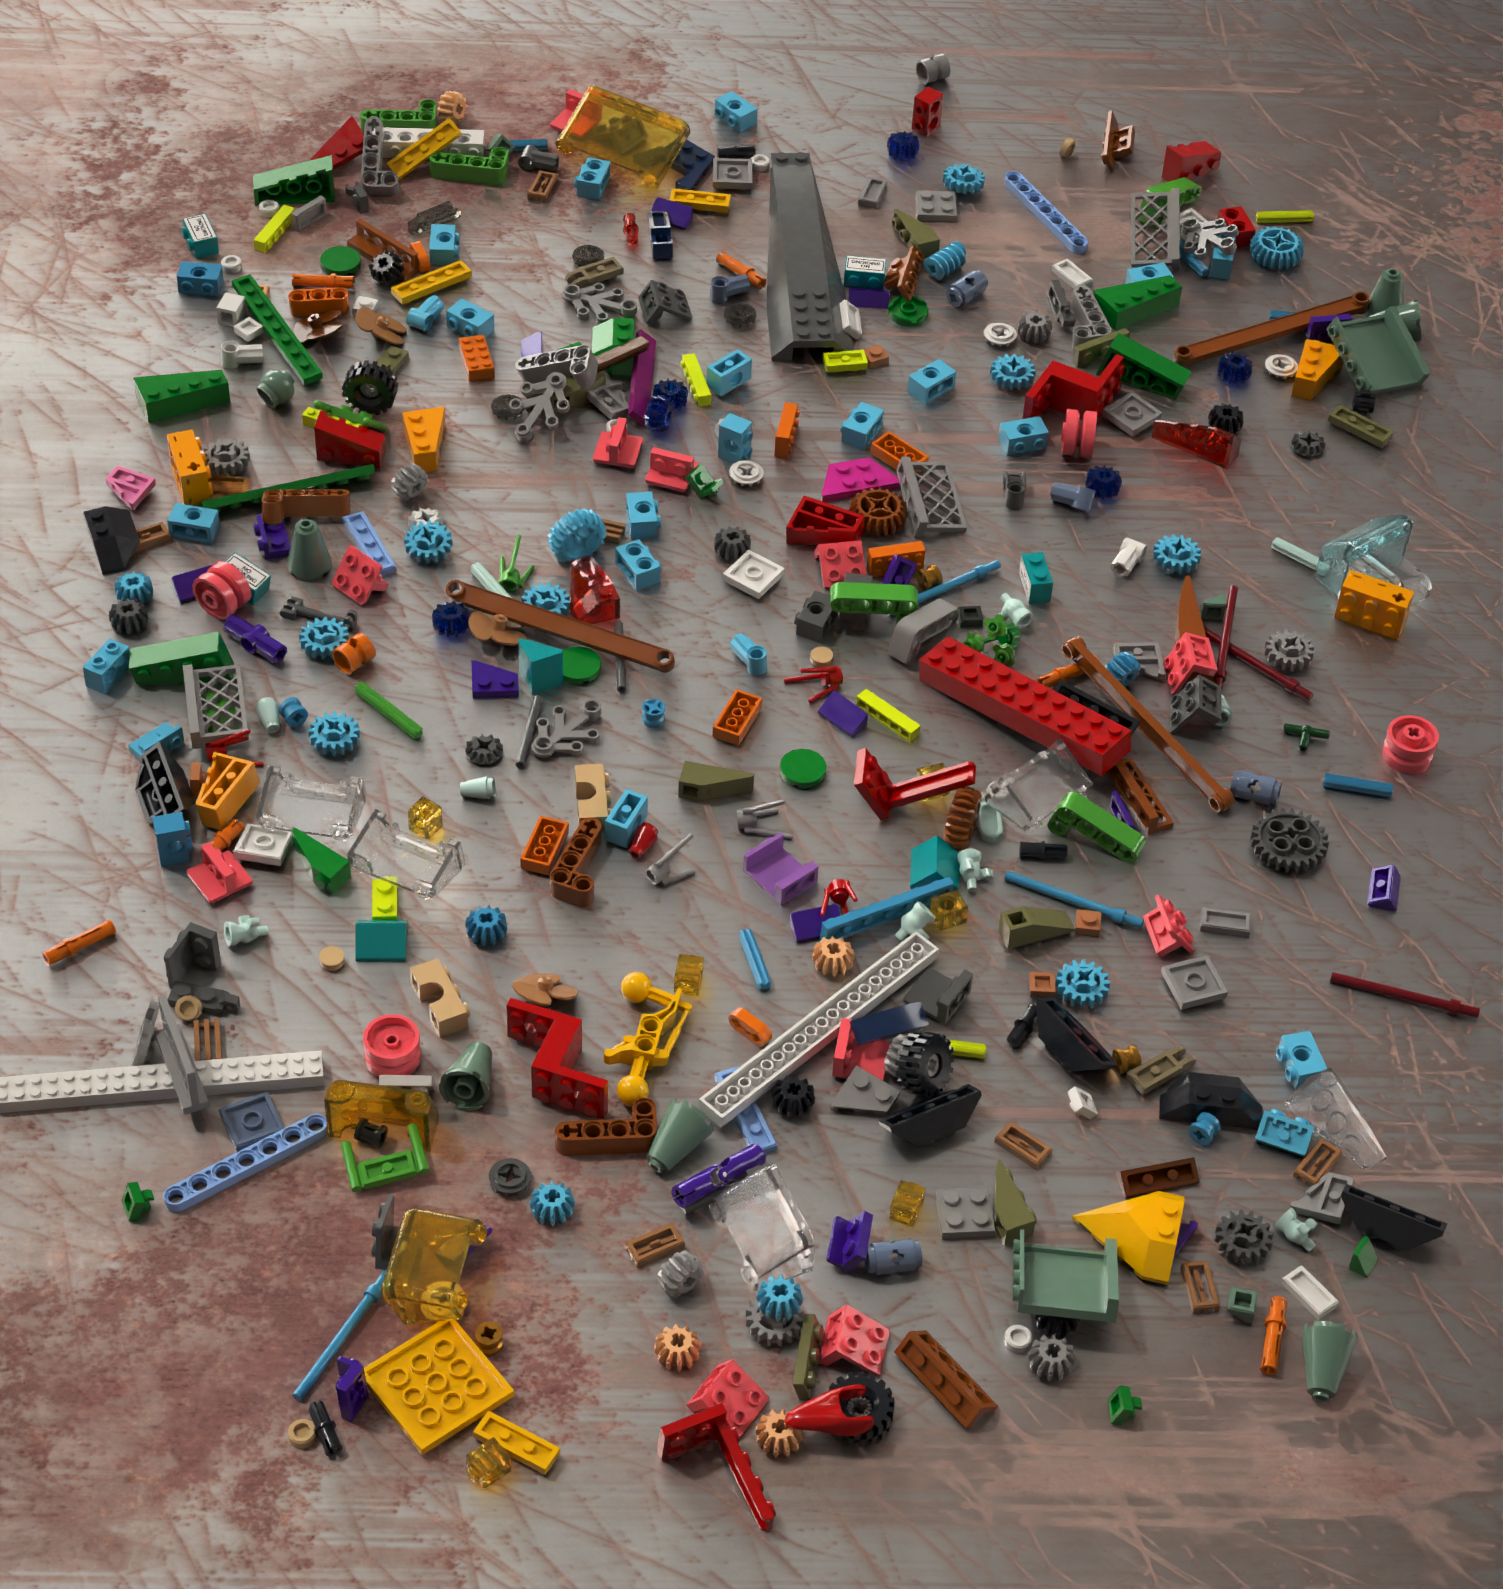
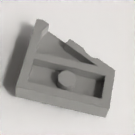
M620 380L587 391L586 398L610 420L628 415L629 405L626 401L625 392H622V382Z
M1159 642L1114 643V656H1117L1120 652L1132 654L1141 666L1139 674L1161 681L1165 679Z
M150 1000L140 1027L131 1066H140L144 1062L149 1063L153 1048L149 1047L150 1042H154V1031L158 1029L154 1026L160 1008L159 1002Z
M856 1065L830 1104V1108L832 1110L841 1108L851 1109L859 1113L872 1112L874 1114L887 1115L899 1097L900 1091Z
M1328 1172L1320 1179L1319 1183L1312 1185L1306 1190V1195L1298 1202L1294 1200L1291 1207L1295 1210L1296 1214L1341 1224L1346 1209L1341 1193L1346 1184L1354 1186V1178Z

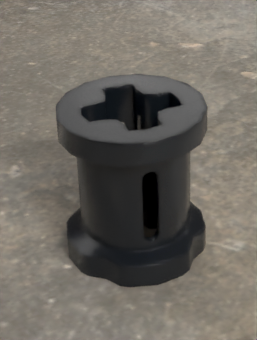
M363 1117L357 1123L354 1139L357 1141L362 1139L373 1143L376 1148H381L386 1140L388 1127L372 1124Z

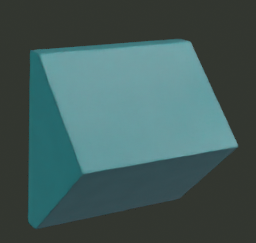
M520 638L518 641L519 674L531 694L561 686L564 682L563 649Z
M938 835L911 849L910 889L922 887L935 880L950 877L954 882L953 892H958L959 862L957 854L959 852Z
M358 920L355 923L356 961L406 962L408 920Z

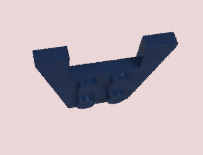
M686 139L634 155L633 163L647 170L656 163L662 162L684 176L676 181V189L692 190L694 186L699 184V179L702 175L705 176L712 167L715 156Z

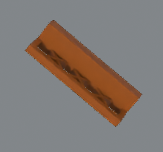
M362 219L356 221L357 235L347 240V247L355 249L359 252V255L371 261V258L377 257V253L383 254L384 250L395 252L392 248L393 246L397 251L396 254L402 259L404 271L401 272L402 278L399 279L405 282L419 273L417 252Z
M1131 757L1121 759L1107 771L1147 835L1173 828L1174 822ZM1159 818H1162L1164 822L1158 823Z
M927 1330L909 1331L894 1351L965 1428H972L983 1413H992L997 1409L998 1405Z

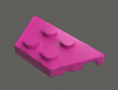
M870 457L833 463L828 466L821 501L826 502L855 497L857 493H862L863 489L870 491L871 487L874 490L881 488V490L889 489V491L901 489L896 476Z

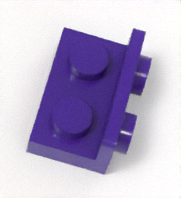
M1351 315L1310 317L1308 329L1304 330L1307 339L1317 341L1331 340L1326 328L1332 320L1338 316L1340 322L1352 320Z
M261 514L256 515L257 523L253 524L255 537H260L257 538L259 552L263 551L265 560L289 556L290 543L284 520L277 524L263 523Z
M864 1210L850 1221L840 1216H836L833 1219L826 1258L827 1262L849 1272L866 1259L873 1220L871 1213Z
M339 1356L337 1365L340 1377L335 1387L339 1401L338 1404L342 1419L352 1422L369 1397L364 1366L353 1358L347 1359Z

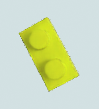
M864 350L823 353V361L827 373L866 370L868 368Z
M397 878L372 879V920H397Z

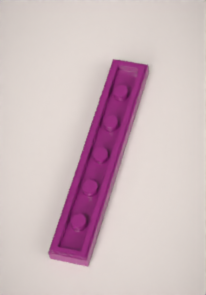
M640 329L636 332V338L643 336L649 341L650 347L648 351L633 358L628 415L644 426L649 422L656 340Z

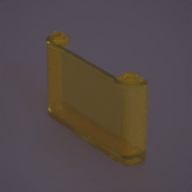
M589 85L555 144L557 149L563 154L572 153L574 149H577L602 160L611 161L615 165L638 173L641 182L645 186L658 188L691 131L689 125L680 118L594 85Z

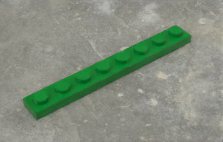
M251 274L232 280L234 290L238 295L245 296L247 308L258 323L263 326L268 337L302 384L305 386L323 379V372Z
M374 465L356 467L200 501V504L203 508L221 511V506L229 505L230 509L243 506V501L251 500V504L262 502L263 493L267 490L306 489L312 486L315 489L328 488L327 483L336 482V485L349 483V478L357 477V481L370 478L369 474L375 473Z

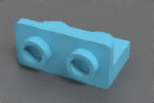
M164 722L128 745L129 752L141 760V755L159 741L171 752L184 744L183 729L179 725L173 728L170 724Z
M1271 1109V1111L1264 1110L1255 1141L1305 1158L1314 1132V1126L1310 1125L1311 1122L1299 1117L1293 1120L1285 1117L1286 1114L1276 1109Z

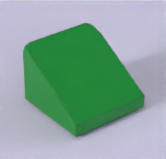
M1365 1236L1352 1255L1349 1269L1363 1277H1368L1377 1262V1255L1369 1237Z

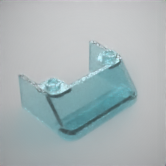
M1407 515L1375 517L1371 521L1331 541H1326L1321 547L1314 578L1338 597V592L1341 590L1347 577L1350 563L1376 550L1397 567H1400L1413 528V520Z

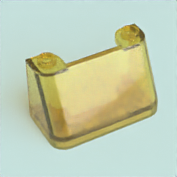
M337 1080L328 1086L324 1097L328 1137L341 1138L342 1132L346 1128L351 1127V1129L355 1130L357 1123L363 1117L368 1119V1121L402 1126L415 1123L418 1126L424 1151H431L439 1122V1110L427 1093L347 1080Z
M422 1208L405 1210L382 1285L384 1299L404 1325L462 1320L464 1310L468 1304V1297L459 1285L469 1245L480 1246L487 1236V1229L479 1219Z

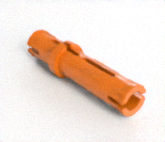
M721 251L716 256L717 263L738 276L746 274L749 278V283L757 289L761 290L762 287L766 286L767 279L757 274L752 267L743 265L724 251Z
M331 273V275L292 274V278H294L292 279V286L340 287L354 289L355 287L353 285L355 284L354 276H337L335 273Z
M1073 663L1063 668L1057 667L1051 673L1037 677L1036 682L1050 688L1057 685L1060 679L1066 682L1085 674V672L1076 663Z
M110 919L106 920L98 926L70 939L65 938L61 940L60 944L42 951L43 959L48 966H51L66 957L71 958L75 956L76 952L116 934V928Z
M1274 1296L1270 1299L1269 1315L1265 1319L1264 1324L1266 1327V1337L1260 1370L1267 1375L1278 1373L1282 1334L1287 1326L1285 1313L1288 1301L1281 1296Z

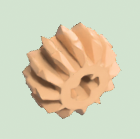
M446 91L444 95L440 96L441 100L437 102L439 104V107L436 109L439 112L438 117L441 118L442 122L451 118L455 124H459L460 121L464 120V114H467L466 108L468 105L465 104L466 98L459 92Z
M833 935L829 940L822 937V940L814 946V953H812V960L816 971L822 970L824 976L828 973L832 974L833 977L837 973L844 976L846 970H851L855 955L854 950L851 949L850 942H844L843 937L835 939Z
M677 1323L673 1329L665 1326L663 1333H658L656 1345H654V1353L658 1356L659 1364L666 1363L668 1370L673 1366L677 1367L679 1372L682 1370V1366L690 1369L693 1362H698L701 1350V1342L698 1340L696 1331L689 1332L688 1325L681 1329Z
M784 1408L780 1414H776L771 1410L769 1416L762 1415L760 1424L756 1426L758 1446H763L765 1454L772 1451L775 1459L779 1453H783L788 1457L790 1451L797 1452L799 1443L803 1441L802 1430L786 1426V1412Z

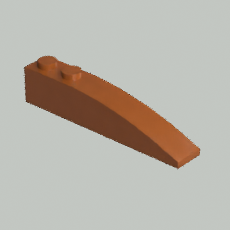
M1190 576L1185 577L1181 590L1175 624V643L1181 639L1185 632L1206 637ZM1193 672L1184 685L1186 686L1189 681H1193L1198 675L1212 682L1214 681V676Z

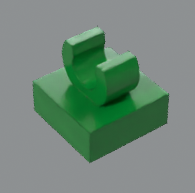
M138 1182L127 1183L121 1200L128 1221L139 1220L142 1211L151 1209L149 1201L154 1200L152 1190L146 1189L141 1191Z
M1120 1385L1107 1399L1111 1424L1122 1425L1128 1417L1136 1416L1135 1409L1142 1410L1141 1399L1139 1397H1131L1130 1387Z

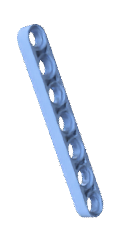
M1009 171L1005 174V187L1072 253L1083 254L1087 251V238L1022 174L1016 171Z
M321 1114L309 1115L168 1187L163 1195L166 1209L171 1212L183 1211L323 1139L328 1133L327 1119ZM314 1123L323 1125V1128L318 1131L309 1129L310 1125ZM290 1135L300 1137L299 1141L295 1143H290L286 1139ZM267 1147H275L277 1149L271 1155L263 1153V1150ZM246 1158L252 1159L254 1161L253 1164L248 1167H244L239 1164L243 1159ZM222 1170H226L231 1173L227 1178L220 1179L216 1176L217 1173ZM203 1182L207 1185V1187L201 1191H196L192 1188L196 1183ZM173 1195L183 1196V1199L178 1203L169 1201V1198Z

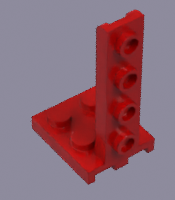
M863 748L857 751L854 786L882 821L889 819L890 809L975 784L976 765L968 761L893 784L887 772L883 771L879 766L876 757L872 756L867 748Z
M723 1403L660 1427L657 1453L661 1460L678 1458L686 1450L694 1447L696 1449L703 1448L711 1440L716 1439L759 1529L766 1531L772 1528L773 1520L776 1516L774 1506L770 1500L766 1501L762 1493L764 1490L763 1484L759 1476H754L750 1468L751 1460L748 1453L742 1451L738 1444L739 1436L735 1427H730L726 1419L727 1411Z

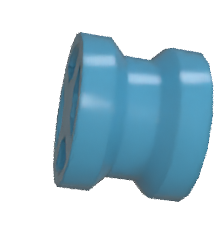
M288 698L279 707V713L291 727L303 724L308 717L307 710L302 707L298 698Z
M659 699L646 700L642 705L643 724L650 728L662 726L665 722V704Z
M1203 1112L1198 1115L1196 1122L1190 1125L1188 1132L1190 1137L1198 1144L1208 1145L1213 1140V1135L1218 1134L1221 1130V1125L1216 1117L1210 1113Z

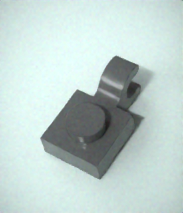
M355 182L354 187H349L348 184H345L346 194L352 196L353 205L358 207L361 214L369 212L368 195L359 182Z

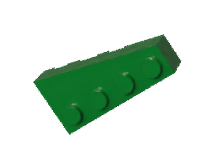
M332 155L253 175L255 206H258L264 200H274L279 205L309 203L319 196L326 198V202H335Z
M1168 275L1093 290V295L1110 327L1114 331H1118L1179 306L1182 285L1172 276Z
M1118 332L1096 375L1100 376L1117 354L1124 357L1122 366L1125 369L1120 382L1122 380L1132 383V387L1139 389L1140 387L1150 389L1152 393L1176 400L1192 371Z
M222 370L133 377L136 398L148 423L230 402L229 384Z
M218 631L131 648L128 669L136 684L185 683L183 665L192 664L193 670L230 666L234 665V661ZM233 673L226 674L224 678L231 681ZM209 676L199 678L204 683H208L213 679Z

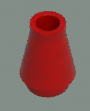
M643 822L636 827L631 847L628 850L630 856L640 859L658 839V830L655 826Z

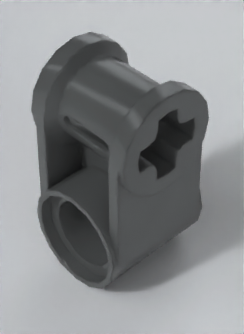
M1004 471V504L1009 509L1016 510L1023 507L1026 472H1022V474H1009L1007 471Z

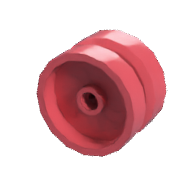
M1067 409L1061 435L1062 455L1073 456L1076 451V444H1079L1080 457L1092 458L1097 412L1086 411L1083 414L1082 424H1080L1079 411Z
M224 561L215 563L206 573L194 580L192 585L195 598L201 607L209 615L220 620L227 619L251 598V588L246 578L235 566Z
M1405 715L1394 719L1389 724L1383 745L1382 756L1384 761L1392 769L1400 773L1419 774L1428 770L1433 762L1439 733L1430 721L1419 716Z
M397 1014L377 1017L368 1024L363 1034L364 1059L367 1069L378 1078L379 1075H411L414 1073L421 1060L420 1033L417 1025L411 1019Z

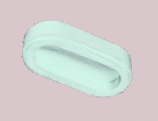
M982 802L977 828L979 837L988 843H994L1001 839L1003 833L1000 808L995 803Z

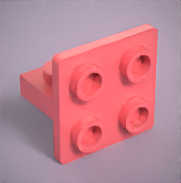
M618 417L616 426L612 425L611 432H601L593 455V462L634 468L643 438L627 435V419Z
M653 447L650 452V470L645 477V483L686 492L690 484L685 477L699 463L694 461L692 456Z
M348 546L331 583L335 588L360 605L366 604L372 590L386 591L389 585L388 582L382 579L383 576L380 574L383 568L382 565L354 546Z
M210 842L201 846L203 862L187 869V875L210 904L253 884L252 878L237 859L233 858V854L229 850L222 853L219 849H215Z
M1160 894L1156 895L1155 899L1158 908L1143 916L1156 954L1163 957L1180 946H1183L1189 953L1194 952L1195 950L1192 945L1194 938L1185 927V923H1187L1186 917L1181 910H1175L1174 905L1169 899L1165 900Z

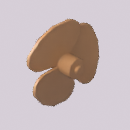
M361 307L356 312L355 320L361 330L371 332L374 338L382 339L388 343L402 345L404 343L399 335L392 332H406V328L398 321L381 313H375L368 307Z
M476 611L471 613L468 620L469 630L480 641H489L492 638L499 644L514 646L518 645L520 638L527 640L523 633L509 630L521 629L524 626L508 621L507 617L502 614L493 616Z
M539 973L527 975L512 983L513 990L519 996L542 1006H548L552 1003L551 996L561 1000H570L578 995V991L574 987L567 985L553 986L560 982V976L557 974Z

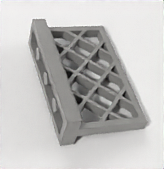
M1171 188V192L1131 193V266L1142 267L1164 262L1166 266H1172V269H1180L1179 188ZM1144 199L1148 204L1140 209L1136 205V200ZM1158 199H1167V204L1162 208L1155 204ZM1151 206L1158 211L1152 218L1145 213ZM1161 214L1167 218V221L1162 226L1155 221ZM1141 215L1148 220L1142 227L1136 223V220ZM1151 223L1158 228L1152 235L1145 230ZM1161 232L1167 236V239L1162 244L1155 239ZM1141 233L1148 238L1142 245L1136 241V237ZM1151 241L1158 246L1152 253L1145 248ZM1141 250L1148 255L1145 260H1136V255ZM1163 250L1168 254V259L1159 260L1155 255Z
M902 456L896 473L904 501L907 505L914 537H923L924 532H966L967 524L949 463L911 462L910 457ZM914 469L923 471L925 473L922 477L917 474ZM934 470H944L945 475L942 477L934 472ZM930 476L938 482L934 485L926 480V478ZM923 484L930 491L928 493L924 492L919 488V485ZM943 484L949 488V492L946 493L938 487ZM935 492L936 494L941 496L942 499L938 501L937 499L932 497L931 494ZM927 500L935 507L933 509L928 508L924 505V501ZM947 500L954 505V508L950 509L943 503ZM939 508L948 515L944 518L935 511ZM932 517L940 523L930 524L928 519ZM952 517L955 520H957L959 524H953L950 521H948V519Z
M192 664L183 665L192 749L202 748V742L219 740L247 730L248 725L240 664L193 670ZM236 673V676L231 681L224 678L226 674ZM209 676L213 678L207 684L199 680L200 677ZM217 682L225 685L220 691L213 688ZM230 689H233L238 692L233 697H230L225 694ZM207 691L214 695L209 701L202 697ZM220 698L227 702L222 707L215 705ZM233 705L240 709L235 714L227 711ZM209 708L216 711L212 717L204 714ZM222 715L229 718L224 724L216 721ZM236 722L243 726V729L232 730L229 727ZM211 725L218 728L216 732L205 733V730Z
M166 995L158 996L163 1029L154 1031L155 1038L183 1114L186 1115L209 1108L208 1098L180 1024H176Z

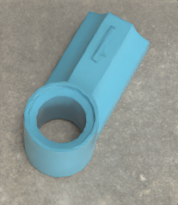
M433 295L429 297L418 309H410L406 318L407 325L425 332L429 331L434 318L444 309V303L438 296Z
M742 633L735 635L734 639L730 642V649L747 665L748 673L753 676L765 674L767 671L766 649L755 645L747 635Z

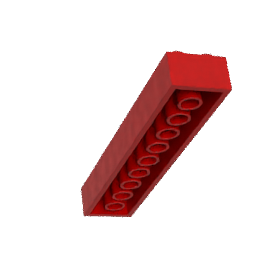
M949 636L919 659L920 681L1101 776L1131 751L1130 729Z

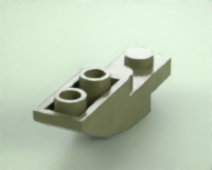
M605 372L597 373L595 382L588 388H580L574 377L566 378L567 385L563 392L565 399L569 401L570 409L589 402L586 398L587 391L606 385ZM545 390L534 392L528 397L525 396V400L543 395ZM554 393L550 401L553 411L556 413L559 412L556 405L558 400ZM562 404L560 407H561V408H564V407H566L567 405H566V404ZM534 407L527 408L526 411H532Z

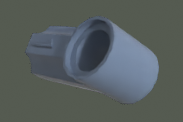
M746 274L731 278L723 276L713 277L711 280L710 300L715 303H724L729 296L750 291L749 278Z
M1055 482L1051 488L1050 500L1090 512L1096 491L1082 486L1074 487Z

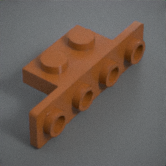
M1113 111L1108 112V118L1105 120L1104 151L1101 154L1103 164H1107L1109 171L1114 168V159L1133 154L1135 138L1133 125L1118 129V123Z
M915 245L910 247L908 256L902 259L897 258L890 263L884 281V286L887 290L897 286L907 302L912 299L924 263V256L920 250H917Z

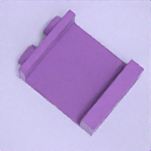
M781 832L774 837H769L756 848L748 850L744 854L743 871L780 905L818 882L819 866L813 861L803 866L783 848L784 835Z

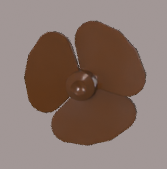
M329 310L320 314H312L308 319L298 321L292 331L301 344L306 343L308 340L327 337L343 327L341 322L329 323L339 318L342 313L340 310Z

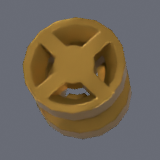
M935 564L929 565L926 570L920 569L916 572L917 583L924 591L931 589L933 585L938 586L943 583L942 573Z
M1129 1045L1124 1050L1120 1048L1114 1049L1112 1052V1058L1117 1063L1115 1068L1119 1074H1124L1129 1069L1133 1070L1142 1065L1140 1053L1135 1045Z
M491 1321L483 1322L476 1328L475 1344L485 1356H495L502 1350V1328L499 1324Z

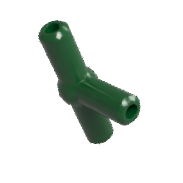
M1285 723L1283 726V732L1301 735L1298 746L1301 751L1308 749L1310 737L1329 739L1330 736L1329 730L1312 728L1309 725L1299 726Z

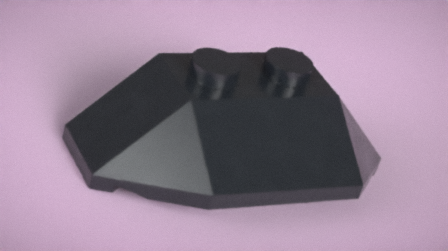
M108 506L84 511V520L102 574L125 569L128 564L127 561L132 557L140 543L130 511Z
M1061 679L1054 691L1130 729L1131 737L1140 724L1139 720Z
M159 741L141 755L140 762L142 764L138 772L135 790L147 824L153 825L152 817L176 812H182L183 814L196 804L184 770L163 743Z
M1054 997L1037 999L1038 1037L1045 1044V1048L1061 1061V1065L1066 1070L1113 1069L1117 1066V1063L1108 1051L1070 1012L1061 1007Z
M1187 1072L1160 1095L1159 1119L1194 1123L1200 1113L1206 1112L1216 1117L1221 1126L1258 1130L1263 1116V1106L1239 1077Z
M967 1084L961 1086V1088L952 1089L894 1112L880 1119L879 1124L891 1133L919 1147L929 1146L934 1140L953 1136L956 1134V1131L965 1128L982 1094L979 1089Z
M1346 1184L1341 1193V1198L1357 1230L1362 1231L1365 1236L1371 1239L1380 1238L1385 1240L1396 1249L1405 1248L1409 1250L1442 1237L1448 1224L1349 1184Z

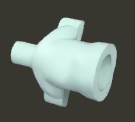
M1007 593L1001 595L1000 599L1004 606L1001 613L998 614H1001L1005 621L1009 617L1019 630L1028 626L1033 620V614L1025 607L1024 603L1018 599H1012Z
M972 848L962 850L957 854V860L960 864L959 871L964 881L967 882L969 892L977 890V881L983 878L986 880L993 878V871L991 869H980L979 862L982 854L980 851Z
M917 901L913 909L902 916L901 928L895 936L903 941L908 934L912 935L917 931L929 940L931 937L922 928L936 917L924 904Z
M241 915L238 917L240 925L231 921L224 923V936L228 946L237 945L239 942L248 943L258 936L268 935V927L266 925L259 926V918L257 917L250 918L249 915Z
M1292 1207L1273 1225L1278 1231L1284 1232L1288 1240L1302 1245L1308 1252L1316 1246L1308 1237V1232L1312 1231L1318 1223L1312 1218H1309L1305 1223L1300 1222Z

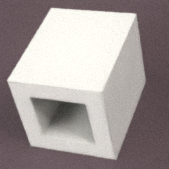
M230 293L224 294L216 307L218 324L234 327V325L243 320L247 313L245 296Z

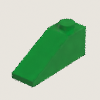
M294 827L291 830L293 847L310 878L319 889H324L333 894L351 877L350 861Z

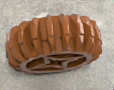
M872 487L870 491L863 489L862 493H857L856 497L852 498L849 511L864 515V532L868 536L871 534L875 535L876 538L878 535L886 538L887 534L894 536L895 532H900L908 516L907 505L903 501V497L897 496V492L891 493L889 489L881 490L879 488L874 490Z
M968 786L959 788L956 791L944 831V841L957 851H962L969 847L981 807V792Z

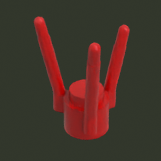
M838 666L800 669L801 673L817 674L784 679V683L820 678L822 685L828 688L808 699V702L812 703L832 691L839 690L838 685L843 683V674Z
M247 729L225 738L205 743L208 761H213L212 756L214 752L227 755V746L247 741L249 737L243 736L250 734L251 730ZM251 761L254 762L255 766H264L263 762Z
M835 879L829 884V887L824 888L825 896L820 916L823 917L825 915L829 898L836 904H841L843 914L848 913L846 901L849 896L854 902L858 901L849 880Z

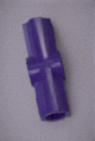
M233 614L226 619L223 625L224 632L240 641L245 651L250 654L257 652L273 663L279 664L284 660L287 647L270 637L269 632L264 626L260 624L253 626Z

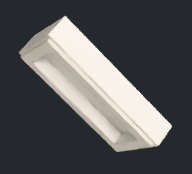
M1069 259L1052 265L1051 271L1073 289L1078 285L1089 287L1093 284V279Z
M844 299L840 303L843 330L858 340L862 337L859 309Z
M1302 1265L1282 1278L1281 1284L1317 1320L1338 1307L1339 1301Z

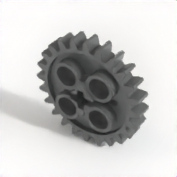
M1281 808L1280 813L1272 809L1271 815L1265 812L1263 818L1258 817L1257 823L1253 824L1250 839L1252 840L1251 847L1255 848L1254 854H1261L1260 861L1267 859L1268 867L1275 864L1277 871L1284 867L1286 873L1289 872L1290 868H1293L1295 873H1298L1299 868L1307 872L1309 866L1315 869L1317 863H1322L1323 857L1325 858L1327 854L1329 835L1324 833L1325 827H1318L1319 820L1311 821V814L1304 817L1302 810L1295 814L1293 808H1291L1289 813H1286L1285 809Z

